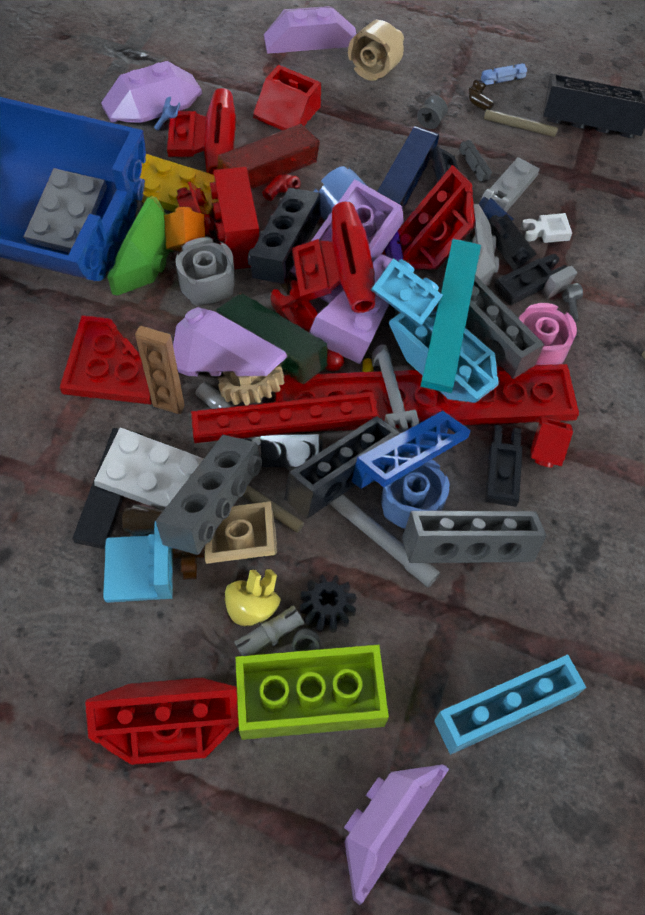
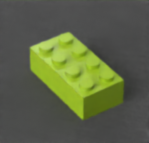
M380 645L235 657L241 740L385 727L389 718Z

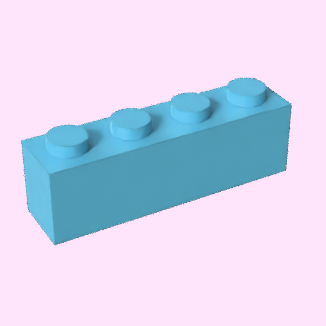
M566 655L440 711L434 722L451 755L572 700L587 687L569 655Z

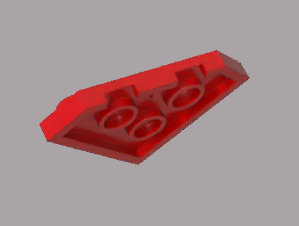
M82 315L59 387L61 393L64 395L151 405L152 400L138 351L127 338L122 336L110 318Z

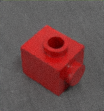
M540 417L530 449L531 458L535 459V463L552 468L553 465L562 467L574 432L571 424Z

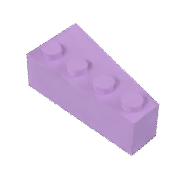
M383 254L373 261L375 283L393 260ZM343 290L315 317L307 339L360 364L389 303L375 294V307L365 313H356L352 311Z

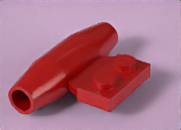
M219 88L214 91L206 116L200 115L196 111H178L177 117L170 118L167 141L168 157H194V154L204 151L207 173L214 175L213 170L229 169L234 153L236 131L234 100L229 90Z
M340 202L332 208V241L317 239L292 248L300 297L304 302L331 294V291L341 284L352 311L365 313L375 307V293L371 291L375 285V271L367 234L355 206L351 202Z

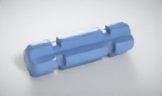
M521 63L514 65V68L513 65L494 68V71L492 69L484 70L481 81L485 85L494 84V81L495 83L512 81L515 77L516 80L526 77L527 68L525 64Z

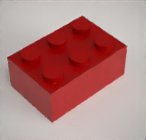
M238 167L213 170L214 182H210V192L212 200L216 199V202H212L214 219L219 220V222H215L217 239L223 241L230 248L233 255L234 270L251 268L248 265V254L250 249L254 248L258 242L259 225L247 168Z

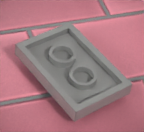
M53 168L24 234L27 243L70 253L88 215H96L107 188L105 180Z

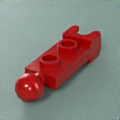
M296 280L290 282L292 289L289 296H285L278 289H274L271 293L273 308L281 318H284L312 359L321 354L322 365L327 371H339L344 364V357L307 339L318 313L309 301L304 302L300 297L298 282Z

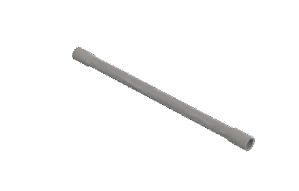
M208 382L200 384L195 392V395L212 409L235 407L230 402H225L221 393ZM285 467V468L288 469L289 471H292V470L295 469L296 467ZM344 495L330 503L333 508L399 561L409 573L429 588L438 578L440 572L430 563H409L404 544Z

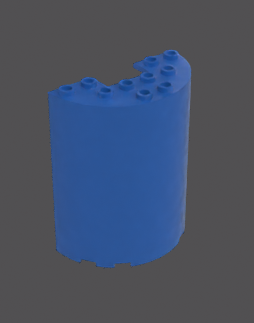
M0 97V258L93 281L105 279L106 272L113 268L122 243L136 219L137 200L142 201L145 180L140 178L142 163L146 162L143 130ZM53 168L105 180L107 185L96 215H88L70 253L27 243L24 238V234Z

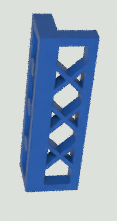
M441 411L357 457L352 482L361 489L374 481L386 487L467 439L471 430L446 412ZM448 428L455 434H448ZM410 455H415L414 458H404ZM393 466V470L386 473L388 468Z

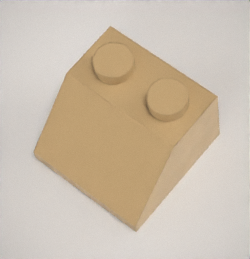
M271 501L233 506L229 516L216 529L213 539L205 545L206 564L276 555V528Z

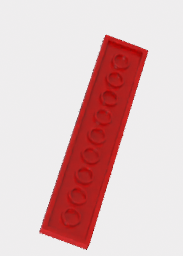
M568 364L535 365L514 379L502 367H497L498 385L476 403L450 400L438 390L420 387L423 376L417 370L394 371L405 411L416 410L419 423L441 411L446 412L462 425L539 422L540 417L556 421L577 420L579 416ZM381 371L284 375L285 383L279 385V392H275L276 402L374 392L379 417L385 421L386 414L393 413ZM362 425L319 429L302 432L356 430Z

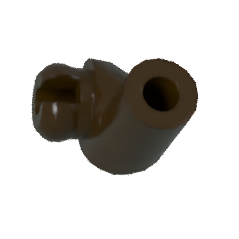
M476 79L473 81V85L469 87L471 103L485 112L486 109L492 110L494 101L485 97L483 93L486 87L485 83Z

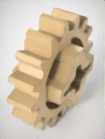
M281 364L267 376H236L234 371H223L224 376L218 377V387L225 402L233 401L234 405L244 402L245 406L250 403H261V398L263 397L271 398V392H279V385L285 383Z

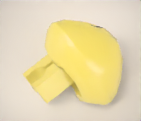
M271 569L265 570V577L260 580L261 575L256 570H250L248 581L239 580L226 587L225 604L227 612L234 623L244 627L256 625L267 620L278 609L281 598L274 592L277 575Z

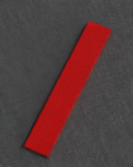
M374 392L191 411L194 443L218 441L222 435L248 438L363 425L374 417H379Z

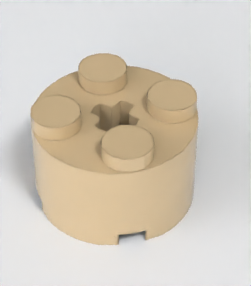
M377 19L358 32L350 40L348 46V57L350 61L353 60L356 66L354 70L357 74L370 81L377 80L388 74L402 59L404 52L403 33L390 23Z

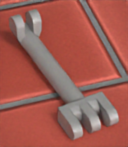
M386 345L377 346L372 352L373 367L380 366L393 411L392 414H386L385 422L395 430V425H398L400 433L408 430L407 423H410L411 428L419 424L416 410L405 411L391 363L392 359L389 349Z

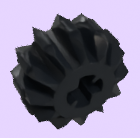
M323 574L319 577V584L310 580L307 583L309 591H302L300 594V599L303 601L299 608L300 613L308 614L305 618L307 625L318 622L317 631L319 633L324 630V625H329L332 633L337 631V623L347 627L349 625L348 617L355 616L356 608L352 605L356 602V594L348 593L351 586L349 582L338 585L339 577L337 575L332 578V582H327V578ZM324 600L326 603L333 601L334 606L332 607L330 604L323 606L322 601Z

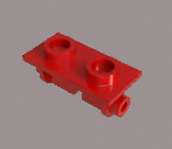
M188 182L189 190L186 187L177 190L178 195L176 199L179 207H190L193 212L204 214L205 235L215 239L213 230L216 229L211 214L206 213L204 204H207L205 194L201 188H197L192 182Z

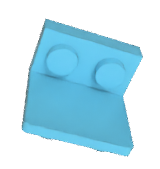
M393 258L371 291L418 326H421L443 295L438 292L439 287L428 278L422 280L413 273L415 269L409 263L402 259L398 262Z
M156 521L154 534H149V536L112 537L106 539L103 592L105 602L173 599V548L162 544Z

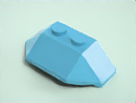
M431 311L421 326H418L400 313L389 321V325L406 361L423 376L436 311ZM465 328L452 394L440 392L450 400L476 403L499 383L495 353Z

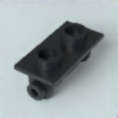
M507 214L503 217L494 215L488 220L491 226V234L496 236V247L513 271L519 269L537 255Z

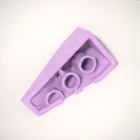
M199 307L187 312L185 318L176 326L173 348L179 373L187 376H198L200 372H209L211 376H220L222 371H234L236 376H267L287 357L285 351L211 310Z

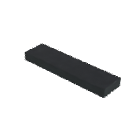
M118 428L112 429L95 478L119 431ZM93 481L72 538L74 543L105 549L106 539L111 537L124 496L97 487Z

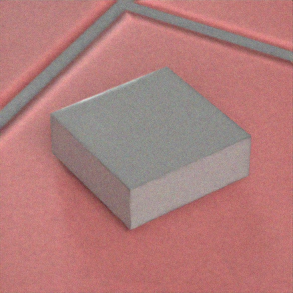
M571 265L551 275L541 293L546 299H549L566 290L567 286L575 278L577 271Z

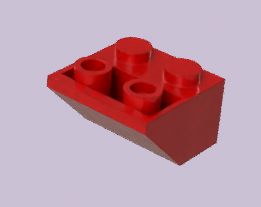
M278 64L264 81L253 118L296 136L321 107V82Z

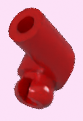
M278 175L262 191L265 199L272 201L278 193H286L288 188L299 189L301 180L295 175Z

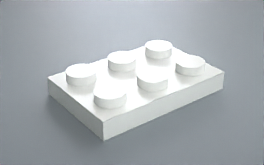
M120 428L94 482L97 487L164 511L204 458Z

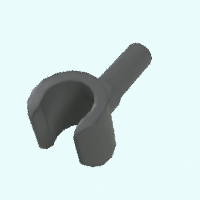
M579 283L568 285L562 294L563 300L568 302L571 316L575 322L579 321L576 300L583 297V289Z

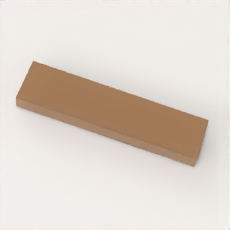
M139 326L135 337L153 407L181 414L185 405L171 335Z

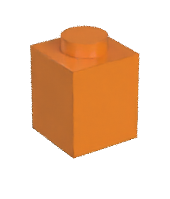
M178 207L175 209V212L164 215L166 249L181 252L182 246L193 239L205 238L204 214L193 212L190 207Z

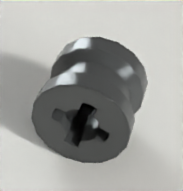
M438 96L428 97L417 114L420 124L428 129L436 128L440 124L441 119L447 114L448 107L446 102Z

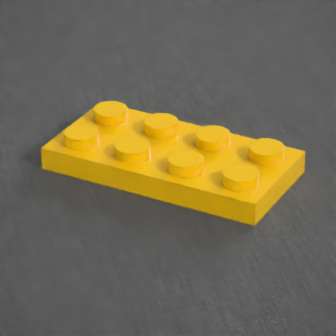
M146 154V162L142 163L140 176L141 179L145 180L141 202L145 203L148 197L154 196L157 197L163 209L175 212V209L179 207L176 199L178 195L177 190L183 187L189 190L188 182H192L197 188L203 190L207 200V204H204L206 213H210L213 216L212 202H216V199L212 200L210 182H214V175Z

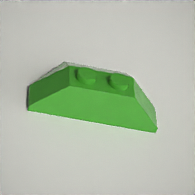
M150 196L146 199L122 243L113 268L109 271L107 277L113 295L118 296L153 283L159 272H163L169 252L174 251L166 249L164 215L167 214L157 197Z

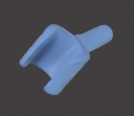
M167 97L165 100L162 116L154 126L157 131L161 129L166 120L177 117L180 102L177 106L170 105L172 97Z

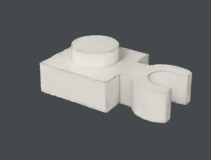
M566 213L540 215L538 222L534 219H525L521 225V230H528L524 237L527 241H534L537 237H542L544 243L570 241L572 236Z

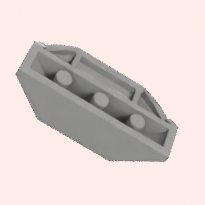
M473 204L475 228L463 241L481 244L476 276L488 287L493 273H497L499 268V258L494 256L496 236L491 234L490 223L480 205Z

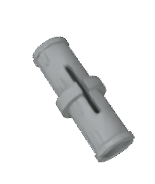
M292 605L289 609L271 620L259 623L260 626L235 640L234 643L242 656L254 655L270 644L272 646L279 643L278 639L304 625V622L299 612Z

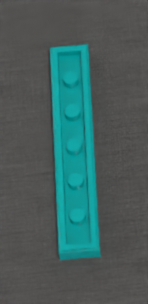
M457 239L452 240L441 290L443 296L438 303L420 387L452 394L481 244Z

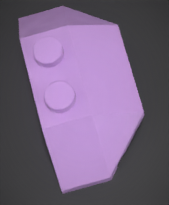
M330 6L284 9L264 34L267 54L345 48L349 46L350 40L356 35V30L352 24Z
M165 61L121 74L101 104L110 122L142 123L162 116L163 106L167 97H172L170 101L172 106H177L180 102V111L189 108L197 97L202 94V90L192 74Z
M445 765L394 771L389 774L385 781L378 777L366 795L372 801L364 813L357 808L344 828L350 832L345 840L353 900L357 904L361 905L448 772L449 768Z

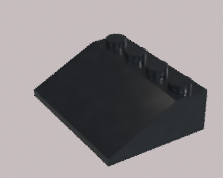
M551 73L543 117H547V121L560 124L562 120L571 122V126L577 128H585L586 125L596 127V131L602 133H610V130L620 132L619 135L627 138H634L635 135L642 136L645 128V91Z

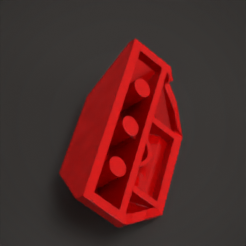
M452 165L397 230L400 242L397 243L401 244L403 260L409 263L415 270H437L449 257L452 240L463 241L475 228L472 183L455 166Z
M205 678L130 683L85 701L88 739L95 743H100L108 751L131 765L206 758L231 731L233 732L239 726L237 687Z

